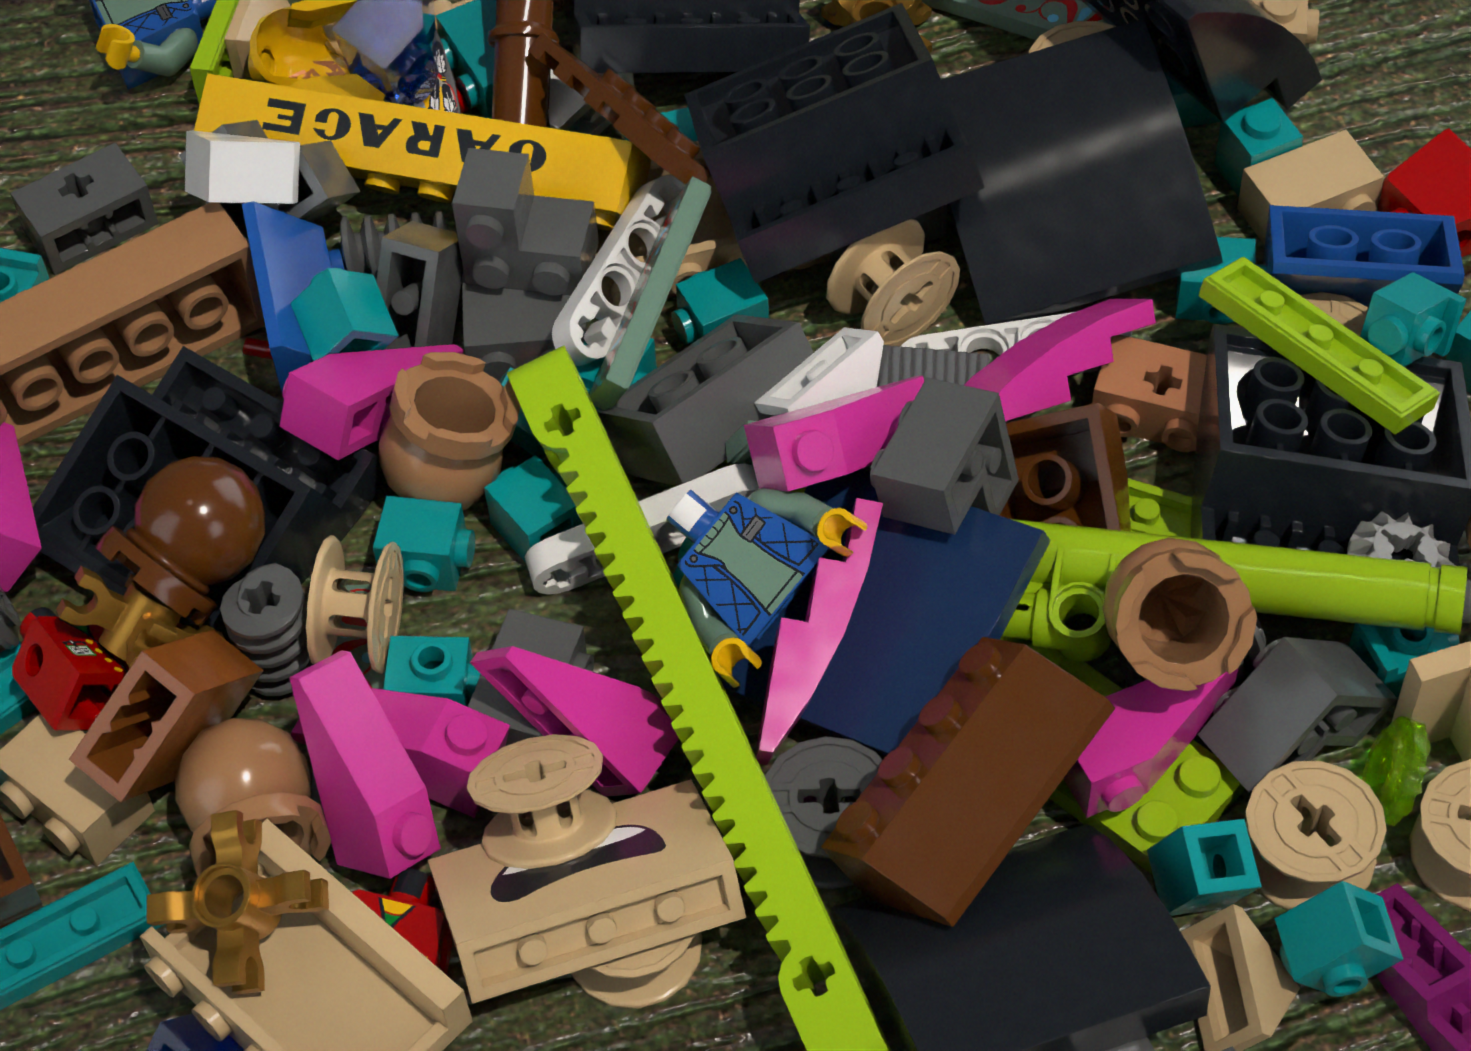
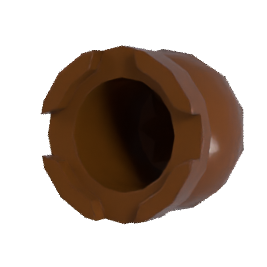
M193 456L170 463L148 479L135 503L134 529L130 528L125 533L111 525L95 547L111 562L117 559L136 573L133 578L134 581L183 617L189 616L193 622L201 627L217 608V604L206 595L210 591L208 586L232 580L253 562L265 534V510L257 486L241 468L220 458Z

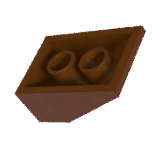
M1093 403L1006 423L1019 480L999 516L1015 520L1131 532L1128 475L1116 413L1100 403Z

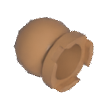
M430 352L423 355L420 365L411 367L406 371L402 368L398 372L389 406L391 415L385 423L380 437L379 464L388 486L399 497L461 503L462 509L466 510L485 497L484 487L497 479L501 472L503 448L512 439L518 421L520 403L509 380L503 387L497 379L483 372L486 362L479 358L456 352Z
M1165 538L1143 544L1120 561L1107 582L1103 613L1109 636L1135 671L1161 688L1192 691L1198 689L1197 685L1213 682L1226 671L1230 674L1239 667L1253 644L1257 615L1255 608L1252 606L1248 588L1233 567L1224 562L1218 554L1196 541Z
M232 718L201 730L183 754L175 774V799L191 832H193L189 850L198 877L208 867L216 864V853L211 837V814L232 810L242 812L243 821L257 819L263 823L268 819L309 856L313 854L319 861L325 857L331 843L330 834L321 805L310 798L312 794L311 779L306 757L290 733L262 719Z

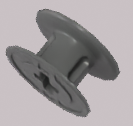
M821 737L799 742L779 755L765 774V778L817 888L833 890L855 885L821 848L822 844L836 828V823L841 813L848 806L856 802L878 773L879 765L882 762V759L875 751L850 739Z

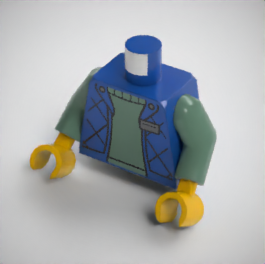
M89 0L95 22L100 30L96 50L100 53H107L105 57L106 62L113 69L119 70L128 90L159 75L166 77L174 76L189 60L194 58L203 36L200 21L210 18L216 0Z
M761 488L746 498L736 492L722 510L718 512L694 491L689 490L671 510L666 521L694 543L677 564L684 573L678 590L700 642L711 656L713 669L732 687H737L740 684L733 678L732 670L738 661L747 658L757 669L761 667L762 661L760 657L750 647H754L813 576L819 557L827 558L833 550L845 557L852 556L853 551L842 545L841 537L850 526H857L866 531L867 524L847 510L832 508L806 493Z

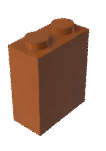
M214 630L143 650L68 760L120 803L175 781V774L183 754L201 730L230 719L264 670Z

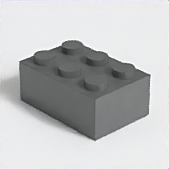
M735 314L632 384L612 408H608L607 411L597 408L596 411L626 475L678 486L716 471V466L727 459L725 442L748 420L759 421L773 417L774 415L760 413L754 403L814 352L799 322Z

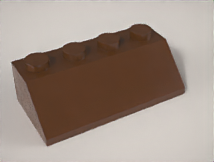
M982 637L976 645L971 647L962 656L959 668L940 693L922 708L919 720L899 746L882 760L878 773L856 802L848 806L841 813L837 820L836 828L822 844L821 848L869 900L953 927L1115 710V707L1106 697L1026 644Z

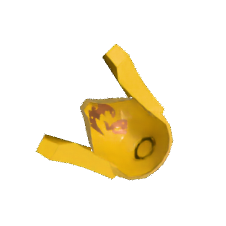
M303 0L292 3L291 7L271 11L259 19L251 35L250 51L248 54V69L251 78L254 81H266L271 84L383 101L384 93L358 74H350L352 61L345 60L326 47V41L330 45L331 43L323 26L358 15L391 0Z

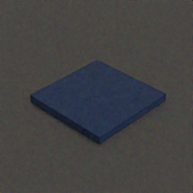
M863 469L809 485L804 493L832 508H842L850 513L856 498L879 502L876 490L871 485L870 472ZM973 506L968 510L955 535L885 518L881 511L868 571L846 631L811 701L797 722L835 738L854 740L875 751L878 755L886 757L899 746L919 720L922 708L931 699L936 697L959 668L962 656L971 647L976 645L982 637L1000 640L1051 541L1044 530ZM847 529L844 531L841 537V543L843 546L845 545ZM833 550L826 559L842 561L843 556ZM812 577L754 647H750L760 657L762 661L761 667L757 669L747 658L738 661L732 670L733 678L740 684L737 687H732L718 674L728 695L763 708L775 635L781 618H788L805 622Z

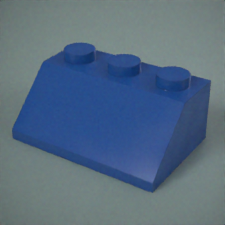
M253 201L243 203L242 209L269 348L280 388L283 391L289 372L313 362L290 303L310 285L311 279L316 274L327 268L345 269L340 248L328 250L322 226Z
M1269 205L1262 264L1266 265V272L1299 295L1326 292L1347 296L1368 306L1374 292L1412 272L1456 294L1459 293L1463 286L1465 273L1454 216Z

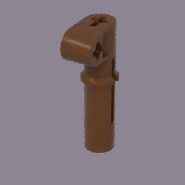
M496 0V25L488 32L489 45L495 48L492 119L548 128L551 69L530 54L528 49L541 32L559 44L558 35L552 30L553 6L562 7L563 0Z

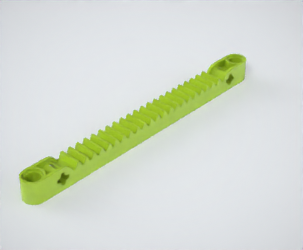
M563 345L507 372L509 381L533 435L543 447L550 464L561 475L567 485L566 489L576 505V512L586 527L585 532L595 548L594 552L604 568L603 572L614 590L613 595L623 610L622 615L633 632L632 637L642 653V660L652 675L651 680L662 697L663 707L673 721L671 725L682 742L683 752L693 766L691 770L703 789V797L713 811L712 817L724 835L722 839L735 860V868L745 883L744 889L756 907L755 913L759 921L767 931L765 936L782 962L778 975L780 991L806 1050L891 1051L718 673L712 667L711 658L701 644L681 600L677 584L568 350ZM826 979L828 991L816 997L814 985Z

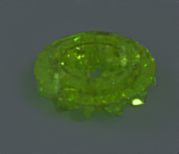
M1405 716L1396 718L1377 736L1369 751L1362 780L1370 786L1382 804L1385 823L1390 826H1395L1403 816H1407L1413 810L1414 799L1417 794L1422 793V781L1424 775L1429 771L1426 761L1431 751L1430 741L1427 740L1426 726Z

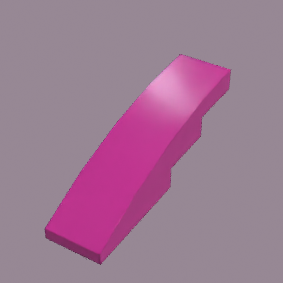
M1108 299L1063 316L1014 344L973 375L964 385L999 393L1005 421L1071 401L1067 376L1114 362L1110 337L1155 324L1153 300Z
M856 498L851 513L867 524V529L864 531L857 526L847 528L844 546L853 551L852 556H843L842 561L819 557L812 576L805 622L788 618H781L775 635L755 752L759 764L768 765L806 710L844 636L868 571L883 506L881 502Z

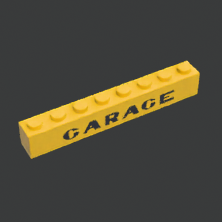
M208 73L194 131L213 132L223 124L258 120L268 139L300 142V145L331 140L351 176L366 179V187L390 194H399L401 186L418 188L417 195L443 203H452L468 148L529 154L534 195L593 201L595 204L597 229L612 231L636 191L646 184L651 165V159L628 140Z

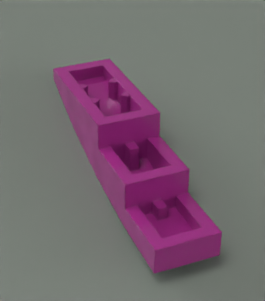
M1396 883L1377 895L1383 897L1403 960L1381 971L1376 976L1432 1051H1471V954Z

